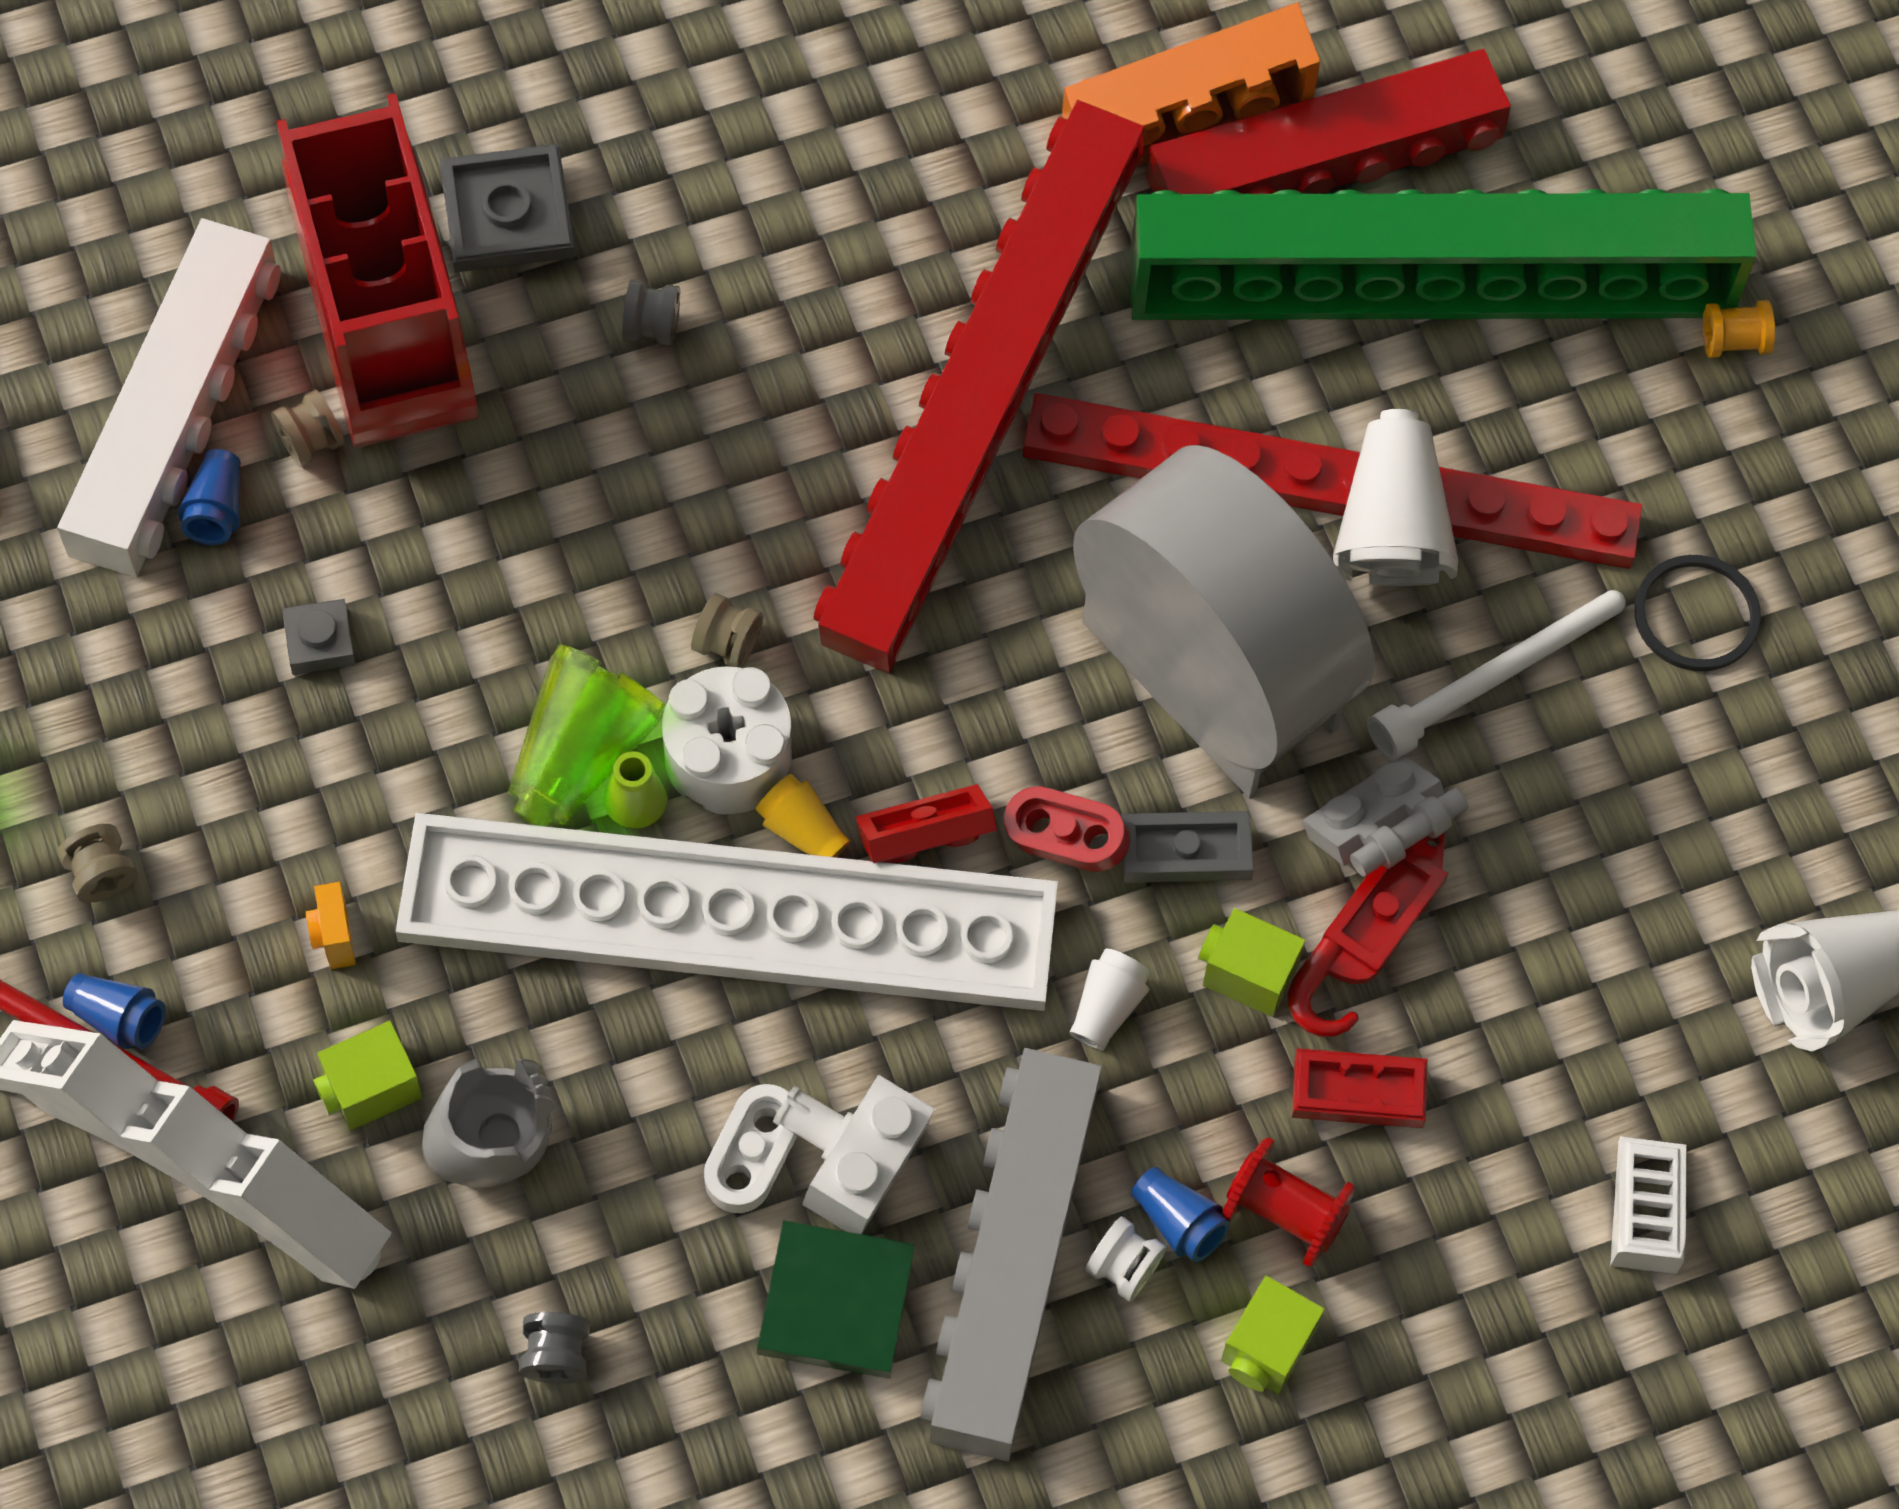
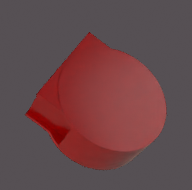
M396 93L387 95L388 107L290 130H288L286 119L276 121L284 156L281 159V166L327 354L354 448L478 419L471 369L446 262L423 178L406 131Z

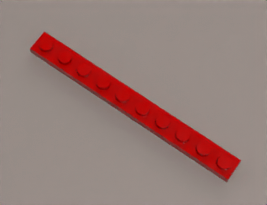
M1036 392L1023 445V457L1139 479L1183 447L1189 445L1209 447L1245 466L1270 486L1290 507L1344 516L1360 452ZM1439 467L1453 537L1631 569L1635 558L1642 504Z

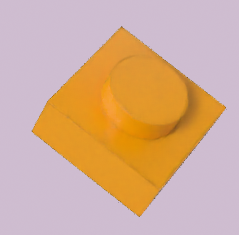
M340 881L314 886L317 909L306 911L312 949H325L330 970L356 965L347 905Z

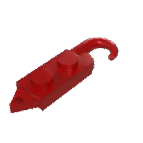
M1445 832L1436 838L1426 836L1405 850V858L1391 868L1386 869L1380 866L1369 873L1325 931L1322 940L1293 977L1287 992L1288 1009L1294 1021L1306 1032L1319 1037H1336L1348 1032L1358 1022L1359 1016L1356 1012H1349L1338 1020L1322 1019L1312 1010L1311 997L1327 975L1351 984L1368 983L1377 977L1446 883L1449 873L1443 870ZM1434 841L1437 843V846H1430L1428 842Z

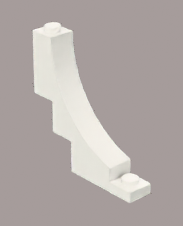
M13 1020L1 1036L0 1090L23 1094L46 1114L87 1131L176 1179L266 1238L323 1282L355 1289L358 1283L368 1277L378 1265L381 1258L380 1250L392 1232L279 1139L247 1134L190 1086L156 1080L100 1033Z

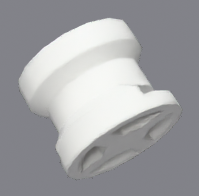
M1122 1216L1111 1226L1095 1249L1085 1272L1095 1279L1107 1278L1117 1285L1118 1294L1131 1302L1156 1270L1166 1252L1167 1246L1157 1239L1145 1240L1135 1233L1134 1224ZM1145 1252L1148 1253L1139 1265V1267L1137 1268V1270L1135 1271V1273L1133 1274L1130 1281H1128L1127 1279L1133 1273V1271L1141 1261L1142 1257L1144 1256Z

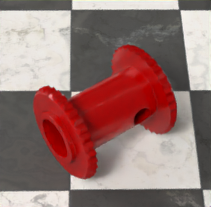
M1269 1137L1264 1138L1255 1151H1251L1237 1172L1227 1192L1226 1197L1228 1200L1222 1215L1231 1222L1243 1206L1310 1244L1303 1264L1308 1267L1313 1266L1323 1252L1327 1253L1351 1210L1349 1204L1355 1193V1187L1352 1183L1347 1182L1337 1198L1267 1160L1275 1140Z

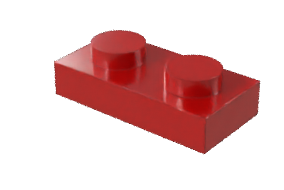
M978 784L855 816L860 841L873 864L881 861L886 863L905 862L917 856L919 851L941 845L950 847L969 845L978 840L980 835L997 831L993 807Z

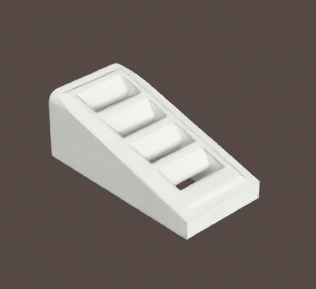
M1620 1137L1618 1141L1610 1266L1677 1274L1684 1263L1686 1145ZM1634 1156L1668 1160L1669 1172L1634 1168ZM1634 1181L1668 1186V1194L1634 1191ZM1633 1205L1667 1209L1666 1217L1634 1214ZM1633 1228L1664 1231L1665 1240L1633 1237Z

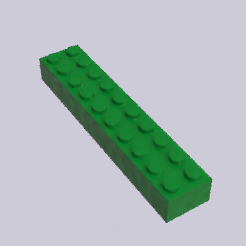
M1469 189L1456 194H1425L1419 190H1403L1395 194H1364L1357 190H1342L1335 194H1303L1296 190H1282L1274 194H1241L1234 190H1222L1213 194H1180L1172 190H1161L1152 194H1137L1129 255L1132 320L1703 318L1707 303H1717L1721 309L1737 308L1756 259L1750 193H1729L1722 189H1709L1700 193H1668L1661 189H1649L1640 193H1607L1599 189H1589L1579 193H1546L1537 189L1524 190L1519 193H1485L1480 190Z

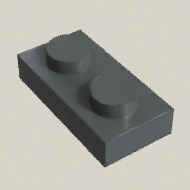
M1250 811L1121 814L1130 832V846L1127 854L1122 859L1123 883L1252 880L1254 867Z

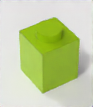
M1233 908L1224 928L1216 924L1212 925L1199 953L1198 959L1207 963L1202 986L1274 1017L1299 965L1305 939Z
M390 1020L317 1052L323 1075L313 1079L314 1085L328 1115L330 1116L341 1111L349 1131L423 1099L415 1071Z
M1265 1275L1226 1341L1221 1362L1230 1366L1228 1370L1230 1375L1242 1385L1259 1392H1263L1265 1388H1268L1279 1395L1317 1331L1325 1308Z

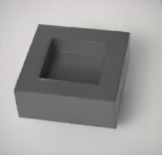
M345 599L282 608L292 675L355 666Z

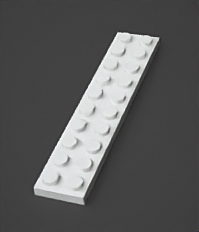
M415 813L395 933L397 941L405 943L1044 1011L1058 881L882 862L873 864L872 861Z

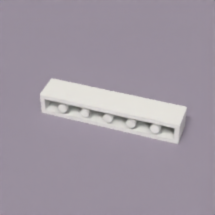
M201 218L57 527L67 556L137 578L145 559H152L157 554L163 539V519L169 506H177L184 495L188 480L186 469L194 452L200 454L206 447L211 432L210 416L217 401L224 402L231 392L235 377L233 366L240 351H247L255 339L258 327L256 315L263 300H271L278 288L281 268L275 262L270 238Z

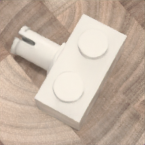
M880 1075L873 1082L854 1115L848 1112L845 1117L800 1090L801 1088L794 1085L787 1095L788 1099L783 1101L776 1113L773 1123L782 1125L823 1150L821 1158L825 1159L812 1180L802 1205L846 1232L862 1234L924 1134L935 1108Z

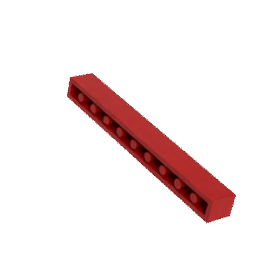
M1078 99L1068 119L1060 116L1056 120L1046 145V150L1051 153L1043 169L1034 167L1024 185L1021 201L1026 204L1018 220L1009 218L1000 233L996 245V252L1000 253L995 267L992 272L986 269L981 272L975 283L970 303L974 304L975 307L967 323L958 321L949 336L945 355L950 358L941 376L932 373L928 378L919 401V407L924 410L915 428L907 425L897 441L893 460L898 461L889 481L880 478L876 483L867 505V513L871 514V517L863 533L853 532L844 548L840 566L844 567L845 570L836 588L830 585L826 586L818 600L813 619L818 621L822 646L890 674L1143 155V125Z

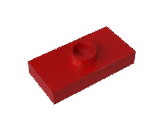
M1297 1048L1294 1057L1292 1118L1423 1128L1426 1122L1428 1059Z

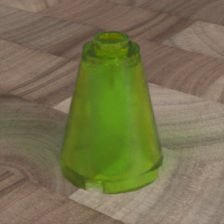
M559 644L553 655L550 656L507 792L511 798L517 801L512 812L536 826L547 827L550 821L563 826L613 773V766L617 758L626 752H633L662 721L661 718L666 707L663 701L621 672L616 676L606 669L599 667L602 661L562 644Z

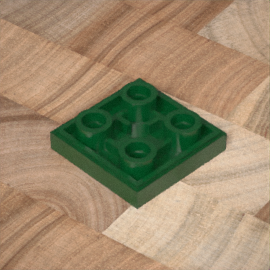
M783 1220L757 1345V1355L890 1379L915 1244Z

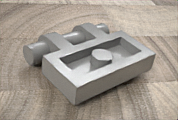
M1403 755L1392 763L1384 765L1376 773L1344 794L1333 798L1325 806L1302 821L1310 841L1343 866L1351 862L1355 870L1364 877L1380 866L1386 869L1391 868L1405 858L1406 849L1426 836L1436 838L1452 827L1451 820L1468 810L1469 806L1460 790L1452 788L1444 793L1441 780Z

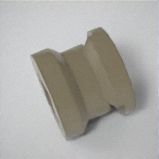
M317 390L306 394L302 404L292 409L282 406L271 412L272 420L283 444L299 467L311 462L315 452L323 448L335 450L345 444L341 429L330 407Z
M714 593L706 603L698 619L692 636L691 650L703 655L714 652L723 656L726 665L742 668L750 657L759 637L764 619L763 612L751 607L744 610L737 609L731 605L729 598Z
M97 824L86 827L68 837L58 848L57 855L63 868L73 871L75 876L72 886L79 901L92 903L106 900L119 894L136 880L138 875L137 869L130 857L122 855L120 847L123 841L116 826L112 824Z

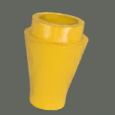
M792 773L779 781L764 796L755 809L765 819L762 826L807 855L837 858L851 842L841 832L809 781L805 780L801 783Z

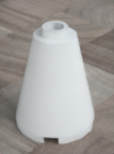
M1407 409L1385 410L1381 412L1379 420L1372 421L1367 425L1332 557L1333 562L1345 580L1352 581V569L1369 572V584L1380 586L1439 583V571L1442 570L1446 572L1450 579L1457 577L1459 561L1431 426L1424 421L1418 420V413Z
M1899 910L1780 923L1761 932L1756 940L1764 941L1762 953L1752 956L1751 969L1756 993L1766 1016L1772 1024L1776 1026L1784 1022L1796 1035V1037L1788 1041L1797 1048L1815 1051L1832 1045L1899 994Z

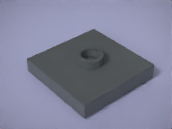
M559 144L439 159L455 273L575 258Z

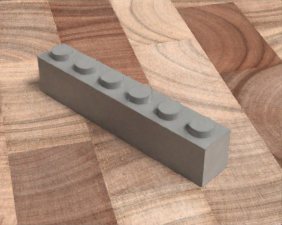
M1024 1048L1019 1069L1006 1068L998 1105L1009 1108L1004 1130L991 1129L983 1167L994 1169L989 1192L977 1189L974 1196L968 1229L977 1230L979 1233L974 1253L970 1254L962 1251L960 1253L952 1291L963 1293L958 1317L945 1315L936 1354L948 1357L942 1381L929 1379L920 1419L932 1421L930 1443L1007 1462L1010 1460L1098 1091L1101 1065Z

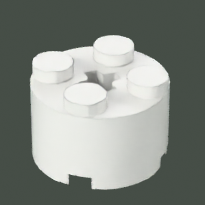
M716 667L707 669L689 677L687 680L678 682L671 689L669 700L663 713L662 735L665 766L674 788L683 797H689L693 801L702 804L703 809L716 814H739L756 809L764 796L787 776L791 767V718L787 703L780 691L770 682L768 675L754 667ZM723 739H732L733 741L724 742Z

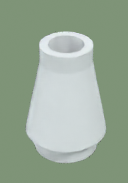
M1104 949L1099 960H1091L1077 1016L1069 1034L1094 1049L1104 1051L1110 1038L1149 992L1150 989L1146 982L1151 971L1137 960L1121 952Z

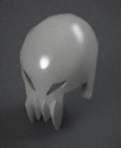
M523 1058L517 1060L515 1070L508 1068H484L478 1059L460 1066L440 1094L424 1125L422 1151L424 1160L429 1168L443 1180L471 1188L494 1187L509 1183L527 1174L545 1153L552 1132L550 1114L558 1107L557 1103L549 1098L554 1091L546 1086L549 1080L540 1075L541 1065L535 1061Z

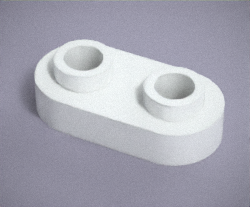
M762 1084L748 1089L737 1100L707 1159L704 1169L707 1194L711 1201L722 1210L731 1213L748 1212L757 1208L767 1198L797 1135L780 1124L774 1131L761 1132L755 1127V1122L764 1116L774 1118L783 1101L788 1099L787 1095L789 1092L776 1085ZM734 1173H743L751 1181L744 1189L735 1190L726 1184V1180Z

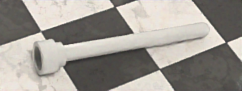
M1616 590L1607 591L1412 707L1406 704L1400 707L1389 705L1367 719V728L1372 741L1381 754L1390 761H1395L1417 748L1418 740L1424 736V729L1621 613L1626 603L1623 594Z

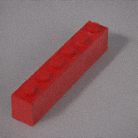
M1483 48L1151 145L1146 178L1153 193L1161 190H1172L1180 194H1213L1222 190H1234L1241 194H1274L1282 190H1296L1303 194H1327L1333 188L1356 181L1360 183L1376 181L1386 175L1387 172L1410 165L1424 167L1438 161L1444 155L1464 149L1472 151L1485 149L1494 144L1498 139L1503 138L1511 104Z

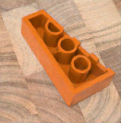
M1299 2L1067 86L1064 88L1062 117L1068 119L1078 99L1143 125V155L1137 165L1140 166L1148 164L1151 145L1314 98L1320 59Z

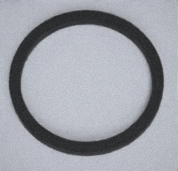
M1704 555L1677 556L1657 565L1641 583L1634 605L1637 629L1651 651L1669 664L1691 671H1713L1729 666L1739 660L1752 646L1759 631L1761 620L1759 600L1749 581L1737 569L1726 562ZM1682 567H1702L1724 575L1740 589L1749 607L1750 626L1745 639L1731 652L1712 659L1688 658L1671 651L1655 637L1646 620L1645 599L1653 583L1667 572Z

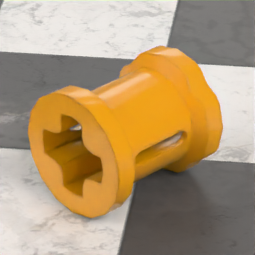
M1758 300L1755 307L1721 309L1717 303H1707L1703 313V338L1707 356L1709 358H1719L1723 351L1757 349L1760 355H1770L1773 352L1775 342V321L1770 301Z

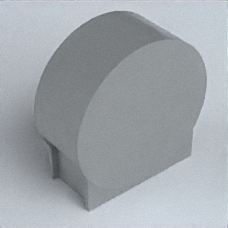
M1199 445L1183 447L1077 528L1073 541V551L1078 575L1086 594L1083 623L1248 798L1256 794L1261 773L1323 725L1330 733L1337 730L1344 706L1370 685L1374 674L1372 642L1363 615L1342 574L1327 551L1294 510L1263 480L1231 457L1209 447Z

